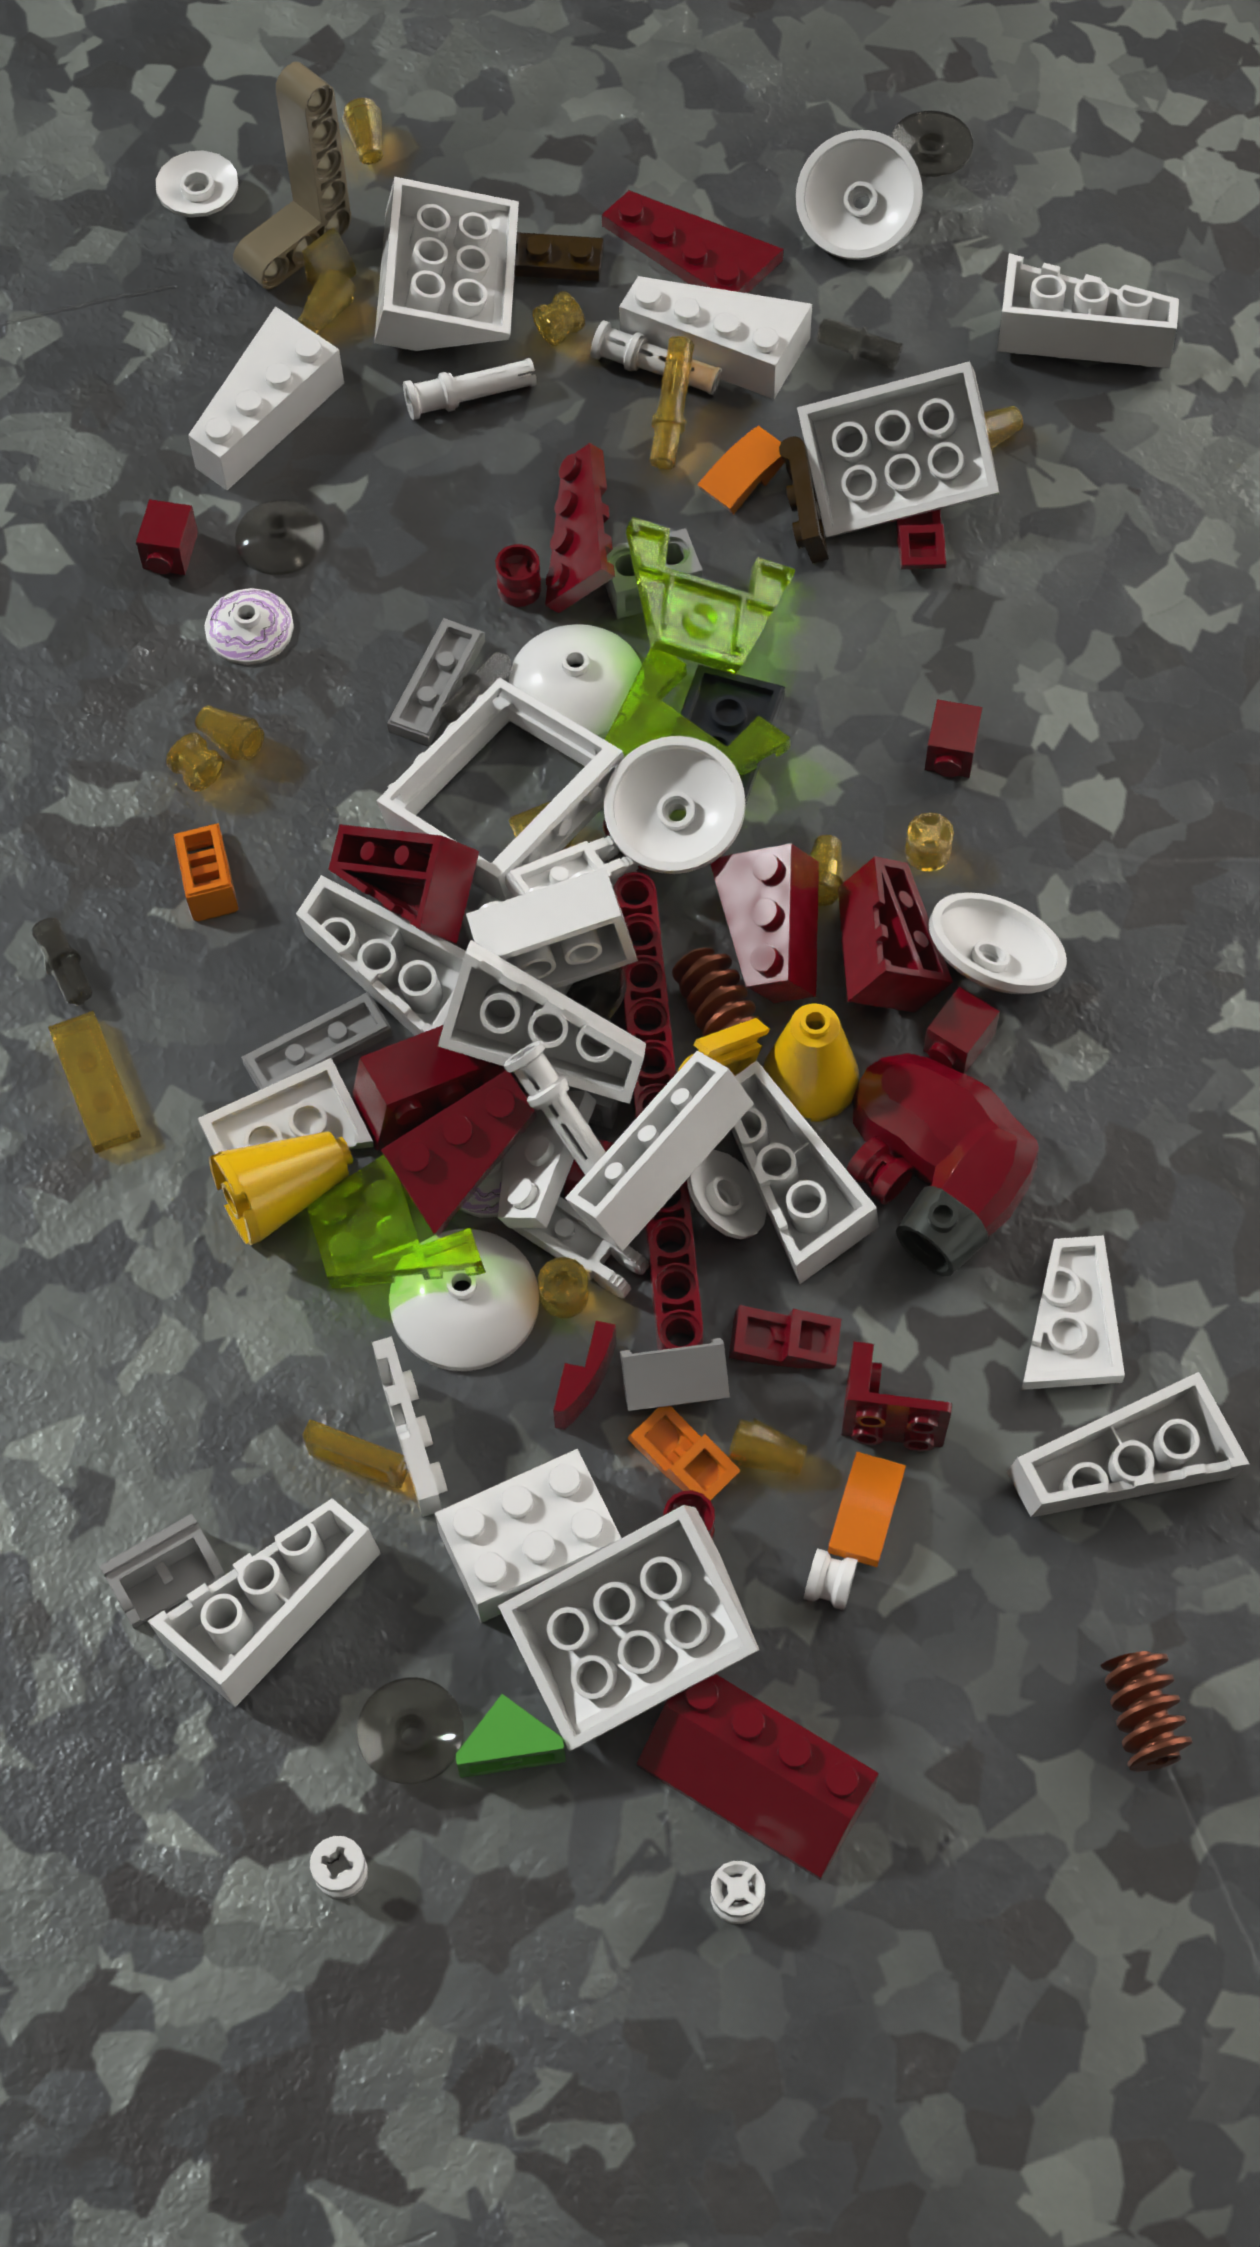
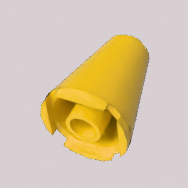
M817 1003L807 1004L796 1010L770 1050L763 1065L764 1070L804 1118H811L810 1122H821L839 1115L851 1104L859 1083L858 1065L838 1016L831 1008Z
M327 1131L219 1151L217 1154L209 1157V1164L217 1190H223L228 1203L224 1207L242 1240L251 1246L261 1242L348 1177V1165L353 1164V1157L344 1138L341 1136L335 1139L332 1133Z

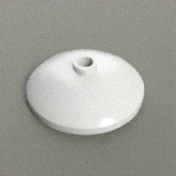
M870 130L844 132L822 143L804 164L796 187L797 212L808 236L827 253L848 260L875 258L899 245L914 227L921 210L923 197L920 173L910 153L895 139L883 133ZM866 196L870 199L868 206L863 209L856 208V199Z
M591 625L559 626L537 635L519 651L509 674L510 684L601 738L610 736L624 727L636 714L644 695V671L641 661L633 648L618 635ZM580 664V665H582V666L577 667V668H574V667H571L570 665Z
M684 736L658 738L630 752L612 773L604 797V815L607 828L620 851L643 868L667 874H679L698 870L722 856L738 836L746 809L743 784L738 771L729 758L719 749L705 741ZM675 810H684L686 812L685 818L681 821H673L670 819V816Z
M981 893L952 894L940 900L930 916V935L941 956L956 971L980 986L1009 994H1032L1047 990L1056 985L1066 968V953L1056 934L1031 912L1007 900Z
M457 1229L443 1232L438 1237L436 1235L421 1242L407 1254L393 1277L389 1294V1306L393 1325L398 1336L414 1355L442 1369L472 1371L490 1367L513 1354L525 1342L534 1327L538 1315L539 1290L537 1279L530 1263L512 1243L486 1231ZM459 1281H467L471 1284L469 1289L465 1291H457L453 1288Z

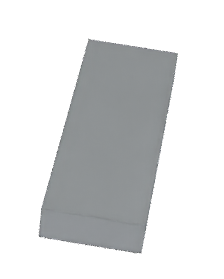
M443 618L387 722L388 732L427 746L431 745L485 643V632Z
M366 992L241 1058L243 1065L258 1090H261L329 1058H332L334 1064L337 1065L393 1036L392 1029L370 993Z

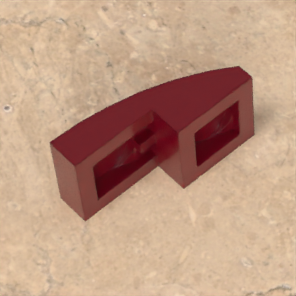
M941 509L896 520L901 570L946 568L944 524L941 521Z
M739 1305L734 1313L729 1358L782 1367L834 1369L837 1363L842 1319L794 1308L789 1315Z
M596 1320L585 1367L568 1363L564 1364L553 1409L555 1428L565 1430L584 1411L598 1391L606 1376L617 1344L616 1324Z

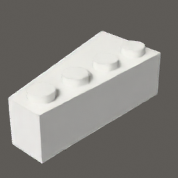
M1009 253L997 351L1170 368L1177 331L1178 298L1129 285H1124L1119 290L1114 289L1102 282L1100 277L1086 274L1083 280L1060 274L1061 267L1044 263L1041 269L1023 264L1024 257Z
M641 276L637 277L619 306L620 331L631 335L637 332L644 334L648 338V343L682 354L714 367L722 368L721 380L771 399H775L810 340L812 304Z
M275 306L188 435L195 468L224 489L229 490L344 384L339 349Z
M321 875L296 913L305 935L366 992H369L378 1003L414 1036L444 1025L466 951L438 936L419 930L411 925L410 921Z
M470 940L438 1046L503 1066L519 1050L540 1040L545 1046L544 1055L558 1076L563 1075L566 1077L568 1086L630 1104L643 1063L646 1043Z
M755 1061L735 1076L754 1104L731 1131L797 1280L801 1284L879 1227L877 1207L759 1062Z
M1197 1372L1017 1457L1007 1473L1030 1517H1036L1235 1478L1249 1465V1462L1201 1374Z
M332 1498L274 1536L275 1542L253 1557L249 1553L232 1564L235 1569L208 1587L204 1583L187 1594L188 1600L166 1614L163 1610L148 1620V1623L162 1643L234 1707L248 1695L381 1554L369 1528Z

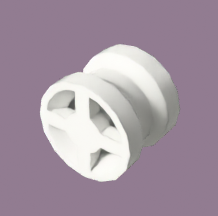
M817 1548L809 1573L804 1599L813 1602L819 1598L831 1601L834 1608L845 1610L858 1560L850 1557L842 1561L831 1558L828 1551Z
M332 1836L322 1840L315 1847L310 1857V1870L317 1887L324 1895L333 1899H347L356 1895L363 1888L367 1880L368 1866L362 1850L354 1840L345 1836ZM339 1854H340L339 1860L335 1861L333 1864H328V1863H327V1862H332L334 1859H337V1858L339 1857Z
M731 1861L723 1864L715 1872L711 1880L710 1901L714 1912L720 1919L730 1924H744L752 1921L759 1915L765 1898V1882L762 1874L754 1865L746 1861ZM743 1899H744L746 1902H748V1903H745L744 1901H742V1902H735V1903H734L735 1900H736V1901H740V1900H743Z

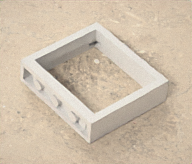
M499 677L482 695L479 694L475 702L456 721L448 725L444 733L425 752L417 756L414 763L394 783L387 786L388 789L376 801L386 827L389 830L441 835L452 839L416 815L509 721L585 766L492 863L478 856L472 883L502 902L514 898L504 884L509 871L561 851L604 807L607 784L615 768L624 759V754L621 749Z

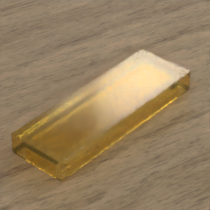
M94 1010L49 1026V1031L95 1154L140 1138L139 1128Z

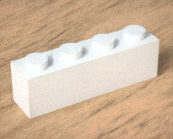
M696 1051L565 1199L594 1233L621 1251H624L754 1104L729 1068Z

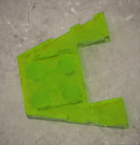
M632 517L626 527V536L651 649L736 675L792 580L795 569L758 557L751 568L749 592L747 593L668 568L665 564L670 528Z
M657 643L650 648L605 738L607 742L623 751L624 758L637 747L658 738L669 736L696 738L713 745L724 753L741 775L756 769L757 762L774 753L778 757L791 748L790 737L760 716L726 747L661 701L687 675V667L684 662Z
M384 1154L334 1186L307 1207L326 1275L332 1289L395 1283L396 1276L422 1274L424 1280L442 1279L443 1272L465 1270L467 1276L486 1273L471 1228L421 1245L402 1183Z

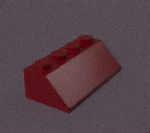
M717 1674L667 1700L637 1762V1767L819 1880L822 1879L874 1792L879 1776L877 1771Z

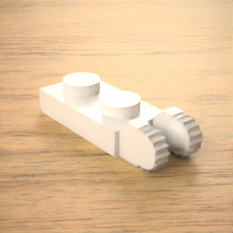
M607 836L590 843L584 841L513 869L507 873L504 884L511 894L517 897L525 894L531 888L550 886L570 879L578 872L606 867L612 886H614L618 878L624 874L637 872L636 870L639 865L628 857L619 858L604 864L606 860L609 861L620 852L612 837Z
M560 1196L547 1228H512L589 1280L594 1278L602 1288L621 1299L625 1298L632 1288H630V1285L622 1276L603 1265L609 1256L612 1255L619 1264L635 1274L643 1275L649 1267V1262L646 1258L629 1245L624 1251H621L594 1233L568 1201Z

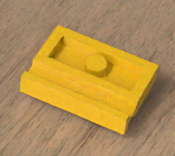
M757 1018L696 1039L694 1046L699 1049V1052L729 1068L732 1074L736 1076L756 1061L762 1045L757 1041L760 1037L768 1035L770 1028ZM694 1053L691 1054L690 1056H688V1057L683 1061V1063L681 1064L679 1070H680V1069L685 1065V1063L694 1055Z

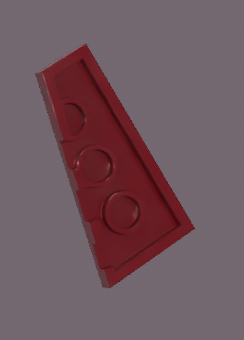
M630 190L602 214V227L691 285L748 294L783 261L784 257L783 248Z
M588 443L576 453L568 455L559 468L560 485L558 499L554 507L556 518L554 534L550 541L552 552L550 568L546 576L547 593L545 606L557 613L562 612L615 577L614 565L607 562V555L613 550L612 537L604 533V523L610 518L609 506L601 501V497L607 490L603 450L591 443Z

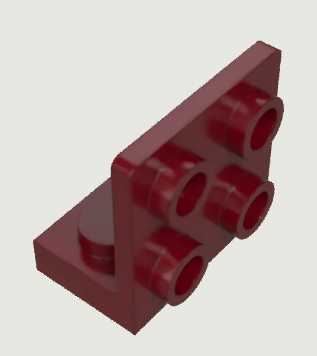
M853 1341L841 1435L850 1436L855 1442L865 1445H877L882 1443V1441L903 1443L904 1447L914 1451H930L934 1447H943L951 1418L952 1403L879 1394L882 1363L872 1362L874 1344Z

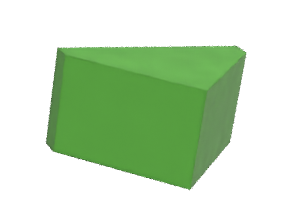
M501 1694L456 1753V1762L460 1778L566 1762L563 1738Z

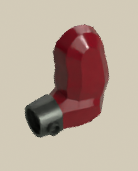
M911 1053L882 1057L867 1067L858 1083L853 1097V1124L864 1141L867 1142L872 1137L878 1136L890 1146V1153L895 1158L903 1157L915 1167L913 1175L928 1185L920 1192L897 1227V1238L910 1256L932 1273L941 1276H951L989 1241L988 1237L1009 1220L1029 1190L1038 1165L1039 1146L1037 1140L1011 1114L1001 1099L988 1086L973 1077L951 1069L928 1057Z

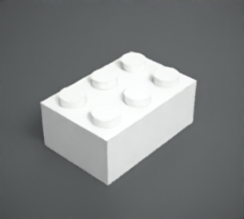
M606 867L578 872L570 879L550 886L531 888L523 895L502 902H489L479 910L466 914L475 943L553 989L638 961Z
M578 1449L435 1513L439 1534L481 1623L502 1614L498 1605L622 1539Z

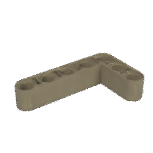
M293 62L287 65L278 76L276 82V96L293 201L246 235L238 243L233 254L235 265L265 289H273L340 239L347 231L351 222L335 92L332 86L300 62Z

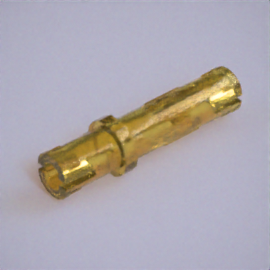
M681 336L669 338L657 413H654L651 422V426L654 428V437L649 461L652 466L666 470L676 467L680 434L686 430L687 423L683 415L695 345L691 339Z

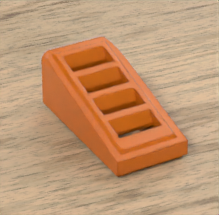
M219 823L174 834L185 896L193 920L202 921L236 912L238 910V903ZM214 845V848L188 854L189 851Z

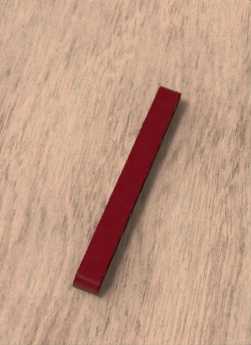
M631 872L618 878L614 885V892L631 941L641 940L648 943L644 946L633 945L638 961L619 967L626 1032L646 1043L643 1063L632 1095L634 1119H636L676 1075L656 887L654 881L649 876L640 872ZM634 899L643 901L642 904L630 905L626 902ZM639 982H649L653 984L649 988H638L634 986L636 983ZM647 1023L656 1025L658 1028L651 1031H643L638 1027ZM649 1066H657L662 1069L657 1074H648L642 1070ZM687 1180L671 1196L678 1203L671 1207H662L645 1226L658 1350L703 1345V1320ZM666 1242H676L683 1248L675 1253H666L659 1246ZM677 1287L685 1290L688 1294L680 1299H670L664 1295V1292L669 1288ZM681 1333L690 1336L693 1341L685 1346H675L668 1339L672 1335Z

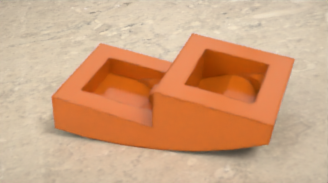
M758 425L735 443L714 464L697 484L698 487L734 515L759 483L766 486L784 464L779 452L781 441Z
M671 1405L658 1407L627 1438L639 1452L682 1491L693 1490L702 1493L710 1501L741 1471L706 1434L701 1437Z
M856 1451L827 1551L829 1554L842 1558L850 1557L857 1559L860 1563L878 1567L906 1465Z

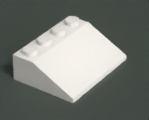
M394 177L385 214L374 343L420 351L509 340L519 201Z
M970 361L797 407L826 538L1000 494L976 375Z
M686 1505L680 1506L498 1605L569 1751L575 1750L759 1651L722 1558L696 1507Z

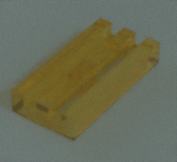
M310 1419L302 1434L309 1455L396 1489L401 1488L408 1474V1470L405 1469L404 1455Z

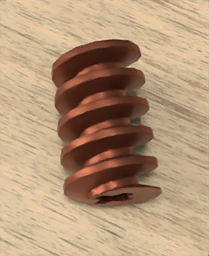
M699 948L684 955L673 967L672 976L679 984L681 995L687 999V1007L695 1015V1023L702 1030L703 1037L757 1018L764 1024L762 1018L752 1016L756 1009L755 1004L751 1000H744L748 995L747 988L744 985H736L740 981V974L735 969H729L732 965V959L728 954L714 955L715 951L712 948Z
M1141 1651L1120 1655L1101 1664L1102 1669L1111 1672L1105 1678L1107 1689L1117 1692L1110 1700L1113 1710L1123 1712L1116 1720L1119 1731L1130 1733L1122 1741L1123 1748L1126 1752L1136 1754L1128 1761L1130 1771H1150L1170 1766L1182 1759L1179 1751L1193 1743L1190 1736H1175L1173 1732L1187 1721L1185 1716L1168 1714V1709L1181 1701L1179 1695L1162 1693L1164 1687L1175 1681L1173 1674H1157L1156 1668L1169 1661L1167 1654Z

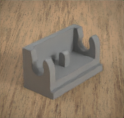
M721 1338L711 1339L710 1344L632 1354L630 1350L620 1351L624 1394L628 1411L730 1398L725 1348Z
M193 1514L184 1517L99 1566L134 1629L163 1610L166 1611L188 1598L187 1594L205 1583L208 1587L225 1575L218 1562V1558Z

